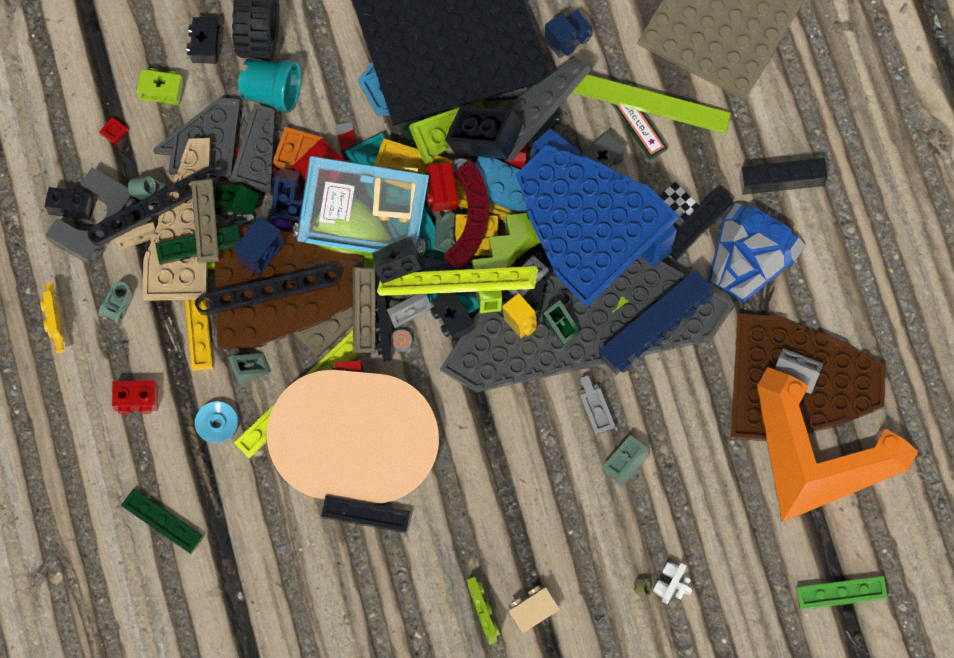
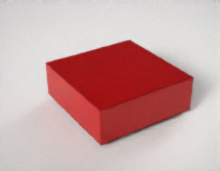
M111 117L99 133L117 146L129 129L114 117Z

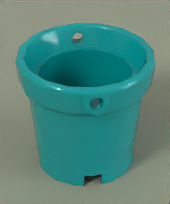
M247 59L243 63V65H248L246 71L241 70L239 75L238 92L244 94L240 97L241 99L268 105L283 113H290L294 109L301 86V68L297 60L275 62Z

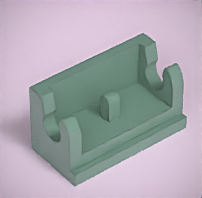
M629 435L602 466L609 478L612 476L616 483L623 487L649 457L647 447Z

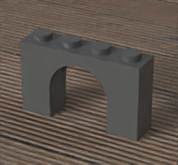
M92 167L80 183L84 192L90 193L91 196L102 201L107 206L105 219L136 204V197L130 195L127 187ZM58 218L46 233L50 243L90 266L100 258L101 250L105 246V244L101 246L92 244L88 238V231L75 229ZM113 222L111 228L113 230H115L117 227L119 228L122 225V222ZM95 231L92 238L94 240L102 239L103 231Z

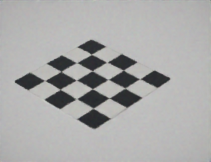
M676 182L659 196L679 215L680 218L673 224L676 229L700 206Z

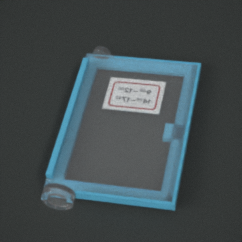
M310 156L299 224L295 223L293 236H296V241L371 253L412 239L420 257H423L425 239L418 237L429 175Z

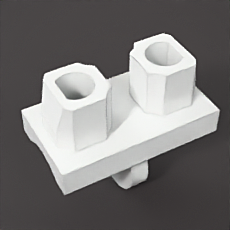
M668 562L662 574L672 578V581L668 585L658 580L653 590L654 593L663 598L662 602L668 604L675 589L678 590L675 596L678 599H681L684 594L691 595L692 589L688 587L691 580L685 577L683 582L680 583L686 570V565L681 563L678 566Z

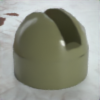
M638 579L634 582L636 589L633 590L637 595H650L651 581L649 579Z

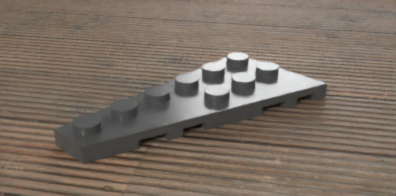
M573 58L503 108L513 110L523 124L510 155L505 160L511 162L591 71L587 64Z

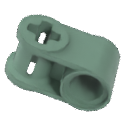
M149 176L133 178L128 183L130 195L141 201L167 188L165 183ZM154 201L150 203V206L160 207V203Z
M119 281L112 285L99 309L98 315L100 317L105 316L114 320L116 324L121 323L133 299V292L127 283ZM120 290H127L123 297L117 296Z

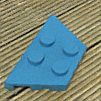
M373 63L368 66V70L358 79V83L377 116H390Z

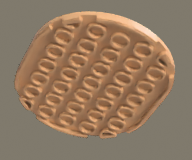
M324 370L308 374L296 380L279 396L268 420L267 443L276 469L298 491L320 499H325L326 495L377 504L402 498L415 490L424 481L431 471L438 454L439 429L436 417L428 401L407 382L383 374Z

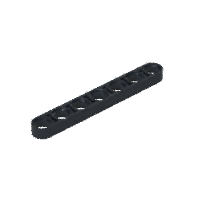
M214 167L204 168L93 225L88 230L89 240L96 246L104 245L191 200L192 192L186 190L187 185L191 181L205 180V176L208 173L216 174V179L213 181V186L216 187L221 180L218 170ZM171 192L179 194L176 201L168 200V195ZM154 201L159 202L160 208L158 210H149L150 203ZM134 211L141 212V218L137 221L130 219V215ZM121 221V229L116 231L111 228L113 222ZM95 231H103L102 239L94 240L92 238Z
M333 266L321 267L202 294L196 299L195 306L201 315L216 314L331 288L339 283L340 275ZM327 272H334L336 278L334 281L328 282L324 279ZM306 277H314L315 283L312 286H306L303 283ZM285 282H293L295 284L294 288L291 291L284 290L283 284ZM265 286H272L274 291L271 295L266 296L262 294V289ZM249 290L253 293V296L250 300H243L241 294ZM224 295H229L232 297V301L228 305H223L220 303L221 298ZM209 300L211 306L207 310H202L199 307L200 302Z

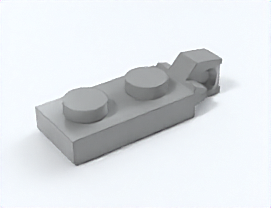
M589 376L580 378L583 390L579 391L580 399L595 436L615 429L614 421L601 389L598 388V385L592 386Z

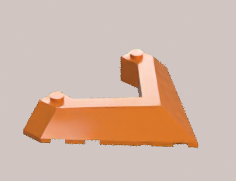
M767 367L757 384V391L761 403L762 419L765 425L766 441L775 480L774 485L780 508L781 522L909 470L918 451L905 439L887 429L879 431L870 449L816 464L799 407L809 385L791 375Z

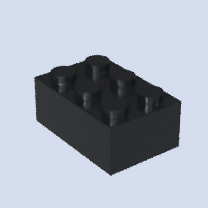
M460 106L445 141L455 154L508 159L523 124L513 110Z

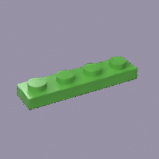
M884 576L796 588L799 610L885 600L888 598Z

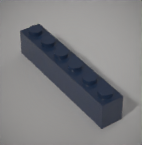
M694 270L599 350V357L616 375L620 372H626L632 366L631 363L635 359H641L647 354L648 348L653 344L655 346L658 345L669 331H675L680 326V321L685 317L688 319L693 316L699 305L707 304L712 299L713 287L697 270Z

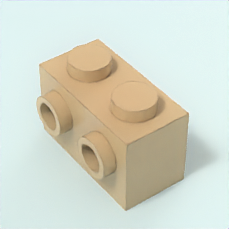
M538 585L528 591L529 596L524 599L519 597L509 603L511 607L507 611L522 633L560 610L545 586L540 588Z

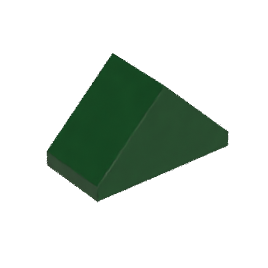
M557 299L542 311L543 322L562 344H566L580 332L560 299Z

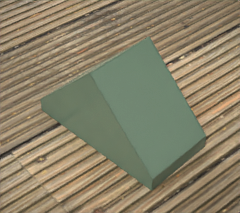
M263 353L229 357L239 385L270 373Z

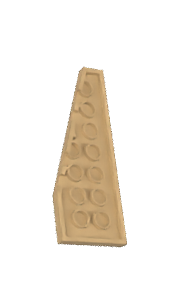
M210 138L188 140L180 161V167L173 179V184L204 168L210 167ZM210 173L205 176V180L210 179ZM191 183L186 187V190L192 192ZM171 192L168 195V200L176 201L179 194ZM193 199L159 216L158 225L151 237L148 251H146L144 256L142 293L144 301L196 300L200 295L207 293L208 263L198 264L197 257L160 265L155 243L195 234Z

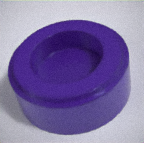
M280 218L270 220V223L281 231H289L291 229L290 220Z

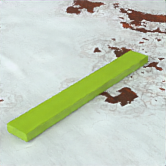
M588 74L571 92L724 134L727 131L731 114L730 112Z

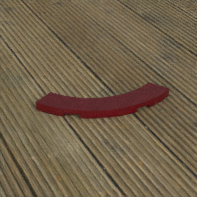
M472 160L454 173L465 192L468 213L462 235L455 245L443 255V258L453 270H461L478 251L485 236L489 219V199L484 180Z

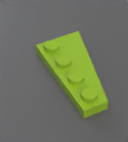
M477 101L471 104L464 105L472 107H484L482 101ZM459 108L409 125L424 165L450 147L446 143L445 138Z

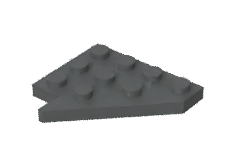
M218 98L154 148L155 154L171 155L170 175L177 174L189 139L210 138V167L218 170L221 179L231 178L240 99ZM210 173V178H216V174Z

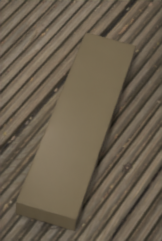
M213 180L191 181L198 264L218 262L219 249Z
M353 268V353H375L374 268Z

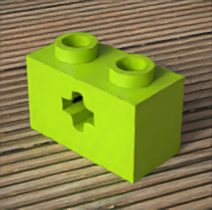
M153 68L141 69L136 93L139 100L179 105L184 81L182 75L177 72L169 71L164 73Z

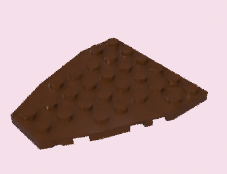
M238 225L240 236L244 237L248 232L249 225ZM219 226V227H217V229L224 228V227H229V226ZM281 231L284 245L258 277L239 264L234 251L235 248L220 251L219 261L215 262L216 291L326 266H333L338 270L340 281L331 288L216 313L218 350L263 347L268 342L278 338L281 340L286 338V335L296 331L301 332L322 324L340 311H346L353 305V268H363V257L296 241L297 234ZM327 272L324 276V279L328 282L334 281L336 278L334 272ZM308 276L304 279L303 283L306 286H312L315 283V278ZM287 281L283 284V289L291 291L295 284ZM265 286L262 289V294L269 296L273 293L274 288L272 286ZM249 290L241 294L243 300H250L253 296V293ZM224 295L220 303L228 305L231 303L232 297Z
M737 314L730 439L766 441L767 436L762 419L757 384L767 367L775 369L783 348L823 363L812 393L805 392L799 404L807 433L837 427L883 409L885 364L872 360L869 355L849 347V344L821 332H813L806 329L803 325L788 322L783 317Z

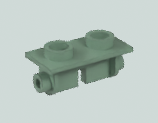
M447 211L444 216L436 215L435 250L446 253L455 245L456 215L453 211Z

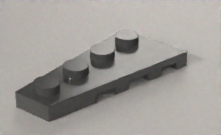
M254 103L230 178L231 182L263 192H271L274 109Z

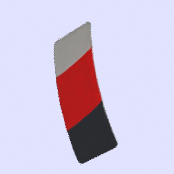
M352 122L336 125L344 160H349L345 151L357 146Z

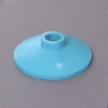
M215 401L204 405L198 411L195 418V428L198 435L203 440L214 444L229 440L236 432L238 426V418L234 409L224 402ZM216 421L221 422V426L218 428L213 426Z

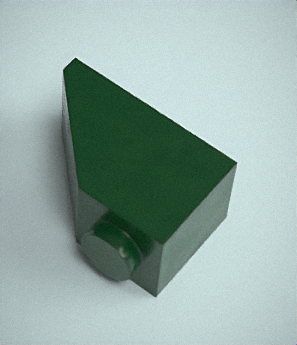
M241 184L215 187V209L237 215L253 214L257 207L259 195Z

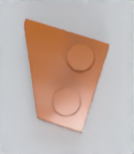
M285 126L272 162L273 166L292 170V165L323 137Z

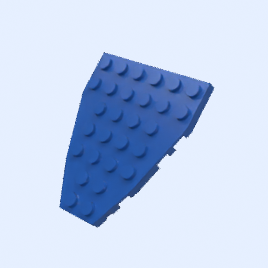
M544 146L516 174L522 197L526 204L528 217L557 278L586 307L597 299L680 218L649 186L632 180V178L624 176L593 159L584 156L580 157L565 150L561 151L552 146Z

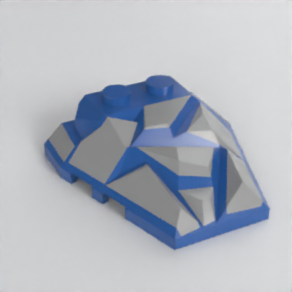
M733 203L722 220L708 282L740 302L745 303L763 289L764 285L777 278L783 270L791 267L806 245L799 237L792 234V230L759 209L753 206L746 207L739 203Z

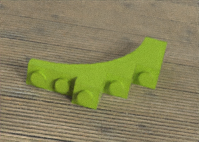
M527 213L506 215V236L489 237L490 258L472 260V269L511 267L527 250L541 243L530 219L528 220ZM501 290L476 291L480 313L501 311Z

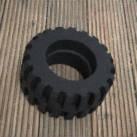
M234 0L232 39L237 56L240 58L266 60L274 56L279 33V0Z

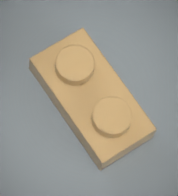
M153 222L145 223L115 238V244L118 250H122L149 241L156 228Z

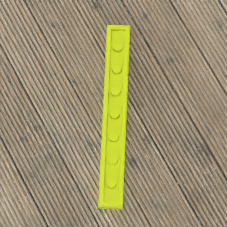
M536 266L414 272L383 284L380 281L377 292L380 296L534 289L538 269Z
M353 330L306 375L318 371L332 370V367H335V363L351 362L361 354L353 353ZM273 406L234 442L249 459L267 443L268 420Z

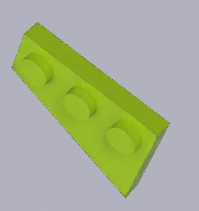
M475 577L467 579V585L488 644H494L497 642V636L500 634L496 622L492 623L490 615H492L490 605L488 602L485 603L482 597L485 594L481 582L477 583Z

